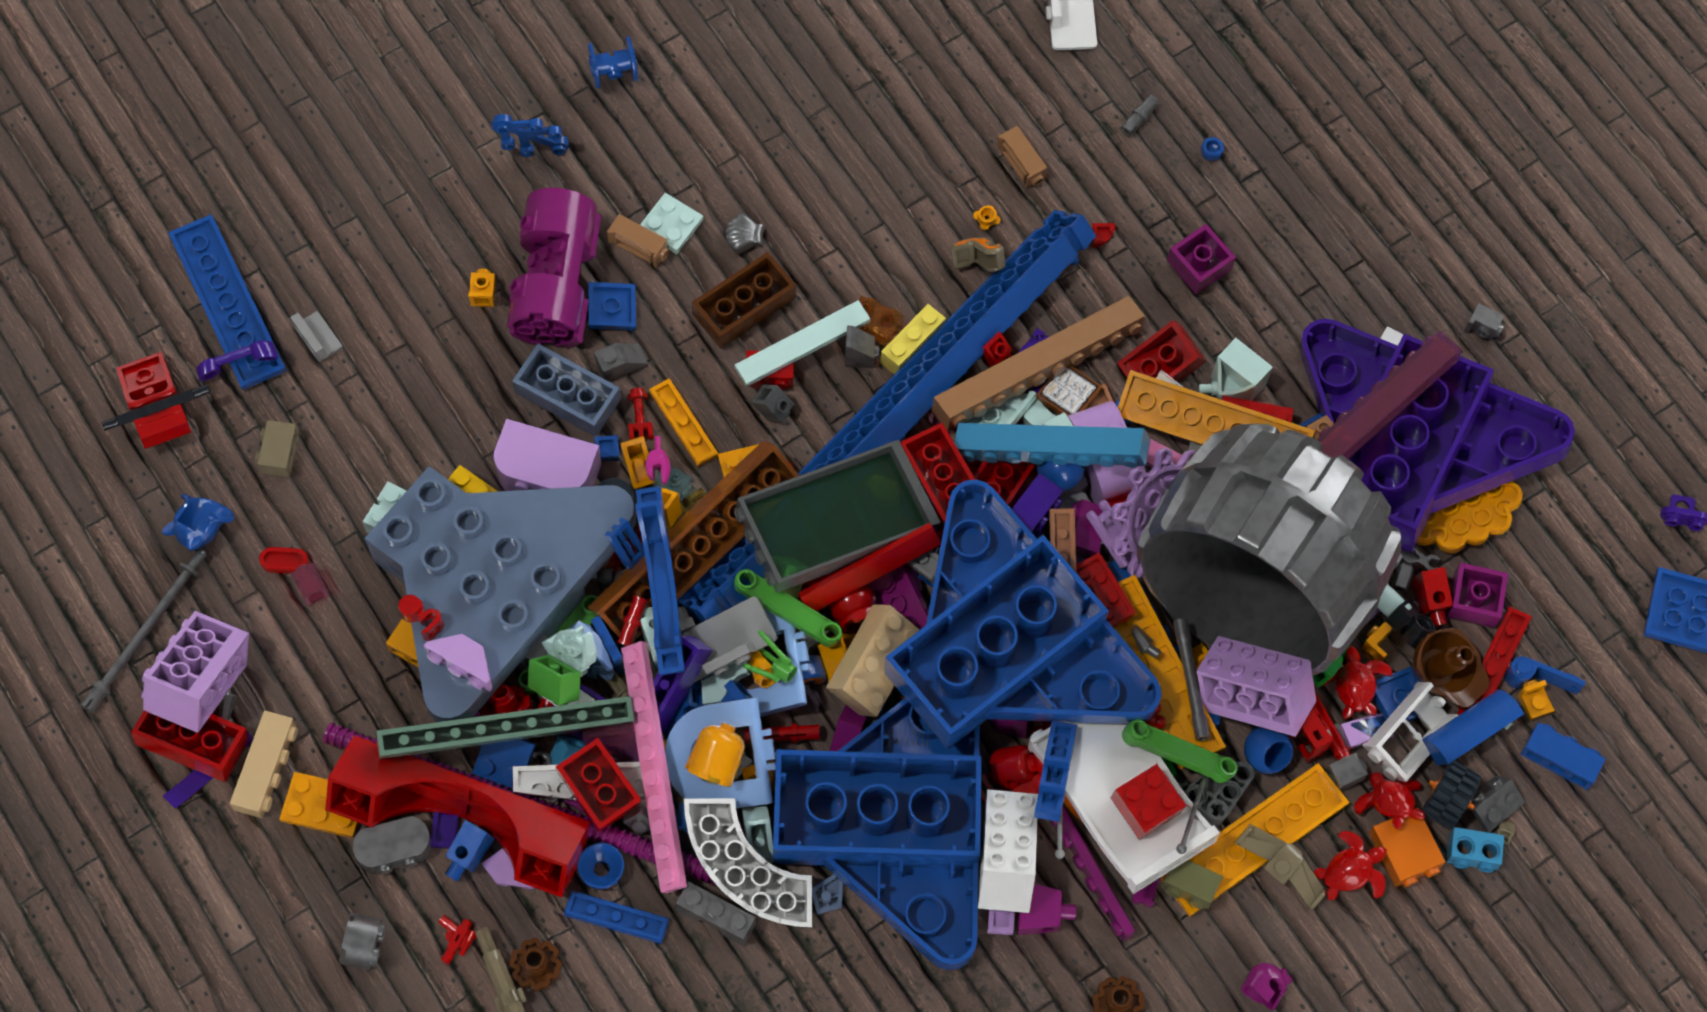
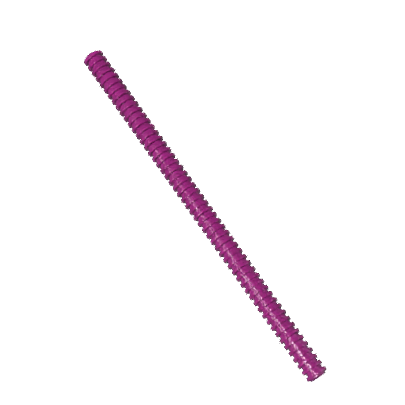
M333 722L327 726L323 735L324 744L331 743L332 747L338 746L340 750L346 749L354 735L376 744L377 741L376 738L372 740L371 736L364 737L363 733L358 735L357 731L353 730L350 732L349 728L343 729L341 725L336 727V724ZM415 754L409 755L513 793V789L510 790L508 786L503 788L500 783L495 785L494 781L488 782L486 778L481 780L478 775L473 777L472 773L466 774L464 770L459 772L458 768L451 769L450 765L444 766L442 762L438 764L434 759L430 761L429 757L422 758L420 754L417 756ZM513 793L589 821L587 840L594 839V843L599 841L610 844L619 851L623 850L625 854L629 852L633 857L637 855L638 859L645 858L646 862L651 860L656 865L653 842L649 841L648 837L643 839L640 834L635 836L634 832L627 833L626 829L621 831L618 826L613 828L612 824L599 833L587 816L583 817L582 813L577 815L574 810L569 812L566 807L564 809H561L560 805L555 807L552 802L547 804L544 799L539 801L538 797L532 798L531 795L525 796L524 794ZM683 850L682 858L685 876L689 874L690 878L697 877L698 881L703 879L705 883L711 882L712 886H716L701 865L698 857H693L692 853L687 855L686 851Z

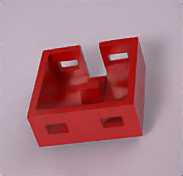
M1315 706L1311 709L1296 735L1298 736L1303 733L1308 738V741L1297 746L1307 764L1323 756L1333 741L1331 730L1326 724H1322L1318 718L1319 713ZM1308 744H1309L1310 747L1312 748V751H1311L1310 754H1309V752L1307 751V749L1305 748V746H1307Z

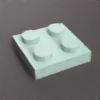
M664 193L640 225L666 238L668 249L678 254L703 222L704 218L700 213Z

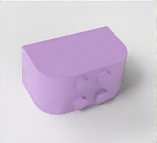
M1112 401L1067 416L1073 426L1127 428L1119 409ZM1100 464L1083 466L1085 469L1084 475L1088 483L1087 490L1093 503L1099 505V502L1102 500L1110 502L1127 498L1128 494L1132 491L1128 474L1134 468L1124 465L1104 467ZM1137 466V467H1135V468H1142V469L1145 471L1144 466Z
M506 419L494 451V462L500 485L505 491L594 486L601 467L599 445Z

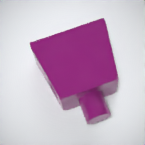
M1034 884L1029 913L1018 912L1017 935L1059 931L1061 919L1075 920L1076 905L1061 904L1062 891Z

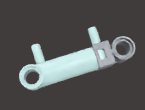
M1388 584L1386 585L1377 608L1387 617L1385 621L1396 633L1401 631V636L1407 644L1416 648L1427 633L1429 634L1435 630L1433 621L1426 615L1419 613L1421 609L1417 601H1412L1411 599L1405 601Z

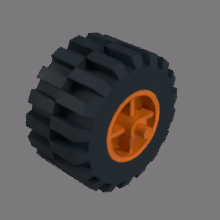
M1455 760L1449 763L1438 781L1430 780L1428 783L1432 786L1431 789L1433 790L1422 809L1425 816L1447 829L1453 828L1465 809H1474L1475 805L1471 804V799L1480 785L1481 775Z

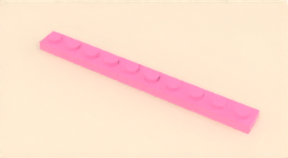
M640 641L623 647L621 650L628 694L631 696L634 716L633 725L661 893H669L686 888L687 883L647 642Z

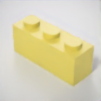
M927 304L881 351L880 364L895 374L946 322V318Z

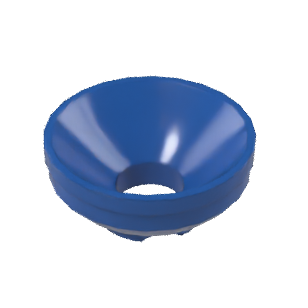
M595 843L585 848L577 864L578 873L582 881L589 887L599 890L615 885L620 880L624 871V860L617 848L607 843ZM599 863L607 864L609 866L608 874L597 876L594 873L595 866Z

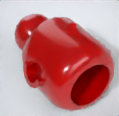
M1020 744L996 749L990 758V772L993 780L997 785L1011 790L1023 783L1031 782L1037 772L1042 773L1043 770L1042 762L1033 752L1030 753L1026 745Z

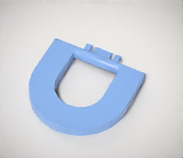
M766 609L764 610L776 634L784 633L787 657L792 660L791 663L798 669L795 676L787 684L782 681L768 688L747 689L753 698H758L760 717L807 705L803 673L811 671L810 664L802 665V663L809 661L807 642H799V640L806 639L805 633L803 631L796 633L794 626Z
M758 698L700 706L689 711L677 721L668 736L665 755L669 780L680 796L684 799L735 798L736 808L773 803L768 770H775L776 763H768V760L776 759L773 739H764V736L772 735V731L770 728L762 730ZM722 722L735 728L749 726L757 778L733 781L731 787H726L702 779L688 772V769L684 767L699 733L706 726H720Z

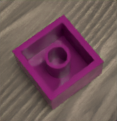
M1204 224L1170 248L1167 262L1197 295L1231 271L1236 256L1207 224Z
M1459 563L1453 574L1450 592L1453 606L1448 609L1447 617L1495 628L1502 618L1508 573Z

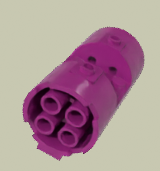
M542 188L531 192L527 196L525 214L520 221V244L524 250L530 253L527 259L528 272L513 279L510 285V308L507 320L510 334L522 342L532 345L555 343V347L570 349L581 344L583 341L589 300L584 298V290L578 285L580 265L595 258L601 215L597 214V206L594 201L579 192L563 188Z

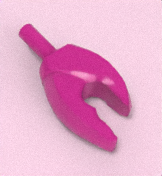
M655 436V450H651L647 456L646 472L649 479L654 481L655 471L660 468L661 481L663 485H666L671 472V464L667 454L661 449V437Z

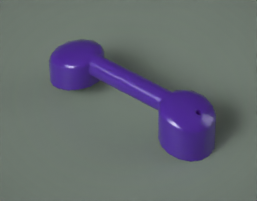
M256 341L248 346L215 358H208L202 361L196 368L198 379L200 382L210 380L221 372V365L251 354L254 361L276 360L278 355L275 345L271 341Z

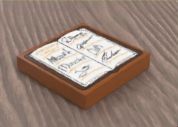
M1068 365L1063 373L1058 376L1052 375L1036 394V399L1058 414L1065 412L1068 416L1087 409L1101 392L1103 386L1073 366Z

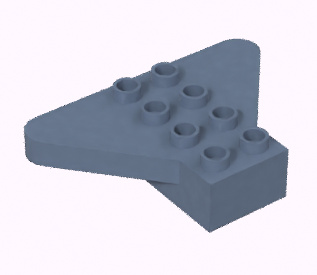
M429 466L364 538L373 561L403 582L407 595L418 597L422 601L425 610L432 608L440 611L444 621V628L432 640L463 634L484 648L493 687L490 692L484 688L479 690L469 683V679L462 675L461 677L453 675L444 664L440 663L437 665L430 661L424 648V644L427 641L423 639L421 632L433 620H429L423 626L419 621L411 622L423 698L429 715L435 722L473 718L516 667L521 671L526 668L527 663L524 656L543 634L548 638L553 636L586 597L584 587L615 552L605 533L607 531L612 532L611 527L614 524L619 525L618 520L621 517L628 520L632 529L635 526V507L632 497L626 490L618 486L605 485L466 493ZM623 530V531H622V534L624 535L625 538H627V535H626V533H625L624 530Z

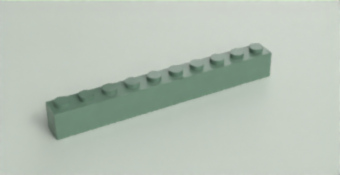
M631 696L377 730L376 741L379 759L630 725L634 722Z

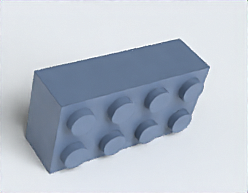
M540 344L536 345L512 381L516 394L595 437L599 434L621 400L620 388Z

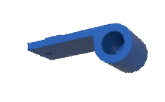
M1524 656L1514 659L1504 675L1505 682L1515 689L1523 688V684L1529 682L1532 677H1535L1576 695L1586 683V681L1579 679L1577 676L1562 672Z

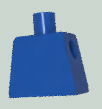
M465 820L446 854V857L451 859L452 863L445 872V875L458 882L465 869L473 873L495 841V838ZM468 851L467 856L463 859V854Z

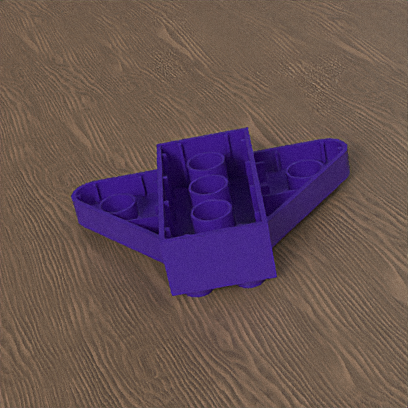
M1331 319L1316 320L1310 323L1303 331L1300 353L1319 412L1322 417L1327 415L1340 432L1335 457L1339 455L1346 457L1362 470L1364 475L1361 481L1371 492H1382L1391 506V512L1388 517L1389 523L1399 529L1401 549L1404 551L1413 552L1431 513L1556 464L1563 460L1570 451L1575 432L1570 418L1557 409L1492 384L1494 369L1406 334H1403L1399 344L1395 345Z

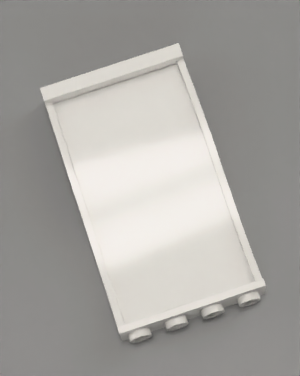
M1066 722L1077 724L1065 795L1103 853L1126 880L1128 888L1133 894L1217 842L1220 832L1214 825L1211 826L1197 810L1186 842L1187 850L1184 854L1177 852L1176 847L1181 843L1193 803L1179 786L1160 756L1136 746H1129L1123 741L1122 731L1128 724ZM1051 727L1044 731L1042 729L1036 731L1029 740L1028 750L1030 753L1033 752L1043 765ZM1155 764H1158L1186 807L1180 815L1139 840L1110 797L1115 789Z

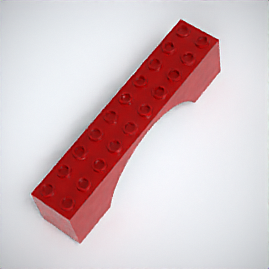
M355 735L328 776L326 811L369 827H374L389 818L414 812H439L458 815L460 818L482 827L502 845L512 863L515 881L561 898L578 867L579 857L586 847L590 822L428 763L414 756L406 755L379 759L377 744Z

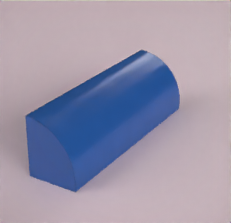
M1496 690L1422 740L1436 765L1449 764L1522 716L1524 712L1511 695L1503 690Z

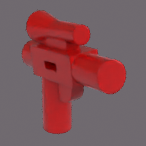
M443 915L438 923L447 930L445 938L449 943L440 961L449 965L459 949L458 954L464 957L469 946L475 940L476 934L474 931L469 930L473 924L469 920L463 919L462 923L458 926L446 915Z

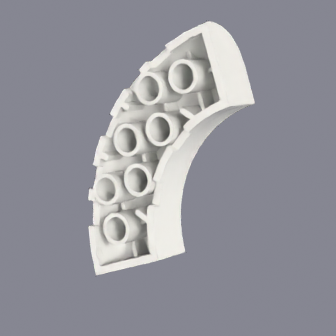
M735 798L683 799L684 816L693 849L709 877L729 898L762 918L791 926L812 927V875H800L782 870L760 856L748 843L742 832L737 817Z

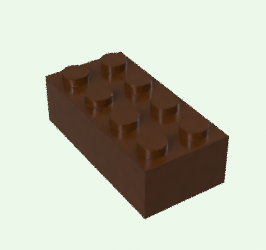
M766 252L692 301V315L721 349L796 298V285L771 254Z

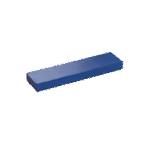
M572 890L564 911L565 917L661 945L669 923V918Z

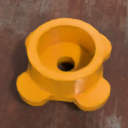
M991 205L984 206L973 214V218L980 224V229L984 231L988 230L992 225H998L1001 221V218L997 216L996 210Z

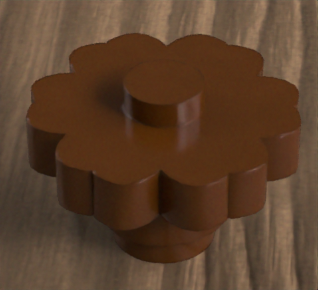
M538 938L524 940L521 943V949L513 950L509 965L514 970L512 973L513 980L520 987L528 988L531 986L533 991L538 992L542 989H548L551 985V980L559 979L562 962L558 959L559 950L550 941H545L541 944Z
M1125 976L1119 977L1117 981L1113 977L1106 978L1105 981L1098 984V993L1092 997L1093 1012H1140L1145 1007L1144 993L1136 990V982Z

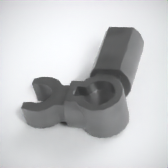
M1414 548L1412 553L1402 550L1401 554L1403 557L1397 566L1391 588L1402 594L1407 593L1414 568H1422L1423 571L1435 569L1430 567L1429 563L1438 564L1440 560L1438 556L1423 555L1424 553L1419 552L1416 548Z

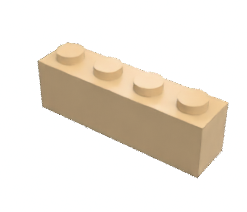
M264 710L230 801L234 811L263 819L264 813L270 810L272 805L271 794L273 789H277L281 780L279 772L282 765H286L288 761L290 742H294L297 737L298 728L293 718Z

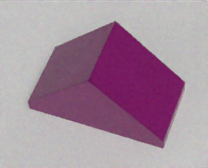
M845 705L837 722L830 751H838L859 735L864 729L868 716H861L848 705Z

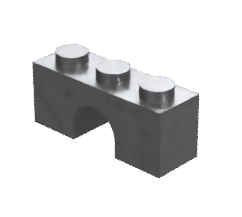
M689 881L676 902V910L697 922L702 920L713 925L721 932V935L743 947L756 925L755 916Z

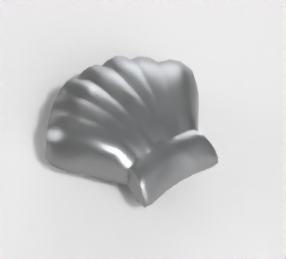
M739 213L727 225L726 242L737 254L743 253L755 245L763 246L762 239L765 225L756 224L746 214Z

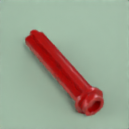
M1315 692L1316 703L1314 706L1319 713L1318 718L1322 724H1326L1332 732L1333 741L1330 744V748L1334 753L1333 759L1338 761L1351 755V748H1347Z

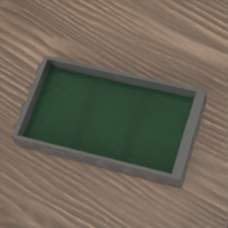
M899 440L737 499L736 508L734 509L737 521L739 523L742 522L745 528L744 535L749 544L752 543L754 546V555L759 565L762 564L766 571L764 573L766 582L769 586H773L776 593L847 567L929 522L937 533L941 523Z

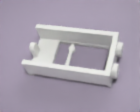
M1417 682L1414 685V689L1370 740L1363 744V747L1368 751L1369 758L1378 763L1383 769V774L1392 781L1406 782L1430 755L1422 739L1458 716V714H1447L1442 707L1446 701L1442 697L1431 696L1429 691L1434 686L1431 682ZM1412 711L1429 728L1423 737L1406 720ZM1403 722L1413 734V738L1419 742L1398 765L1382 745Z

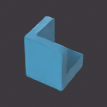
M558 735L550 755L552 765L560 764L585 747L586 744L583 740L572 736Z

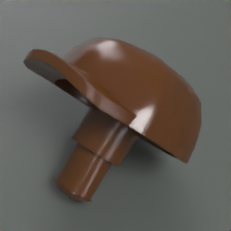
M1454 628L1434 630V632L1427 633L1418 643L1414 652L1412 671L1419 682H1431L1434 685L1429 691L1430 694L1445 697L1460 708H1468L1485 693L1489 685V679L1481 664L1480 654L1460 630Z

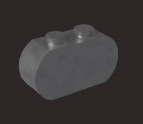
M414 816L361 829L353 841V852L359 865L365 871L371 874L378 873V875L389 874L394 868L402 866L403 868L415 867L418 865V862L424 861L431 851L429 831L426 825Z

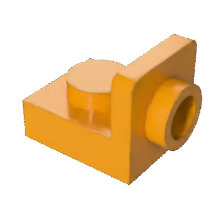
M1535 679L1523 684V688L1518 694L1529 721L1550 715L1555 711L1544 689L1547 686L1545 680L1537 682Z

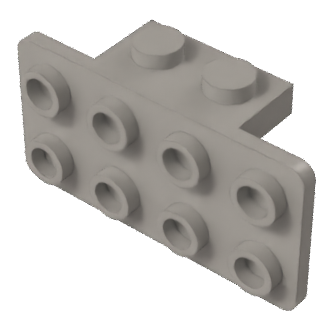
M753 596L681 633L682 636L696 637L713 650L706 663L702 665L703 668L694 682L713 673L718 676L729 670L728 665L734 662L737 665L751 659L750 654L768 646L758 634L759 630H762L773 642L777 640V634L758 597Z

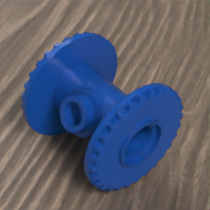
M630 36L625 37L626 49L613 51V56H610L609 52L595 54L592 43L588 44L589 65L596 88H600V75L606 74L609 76V79H618L627 70H631L633 81H638L637 61Z

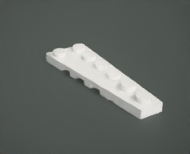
M640 762L616 763L641 798L640 805L647 808ZM557 765L513 766V793L576 801L555 771Z

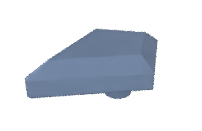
M834 874L812 888V899L817 915L842 908L843 882Z

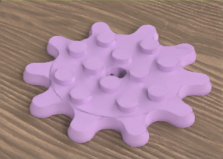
M1161 448L1155 454L1154 466L1150 472L1146 473L1142 468L1130 470L1128 480L1131 483L1132 491L1128 494L1125 502L1116 503L1111 509L1113 517L1123 522L1122 531L1113 540L1111 550L1117 556H1123L1131 551V560L1127 568L1131 576L1136 575L1137 578H1140L1143 575L1141 562L1137 558L1139 539L1167 487L1196 451H1185L1180 460L1174 464L1172 451L1168 448Z

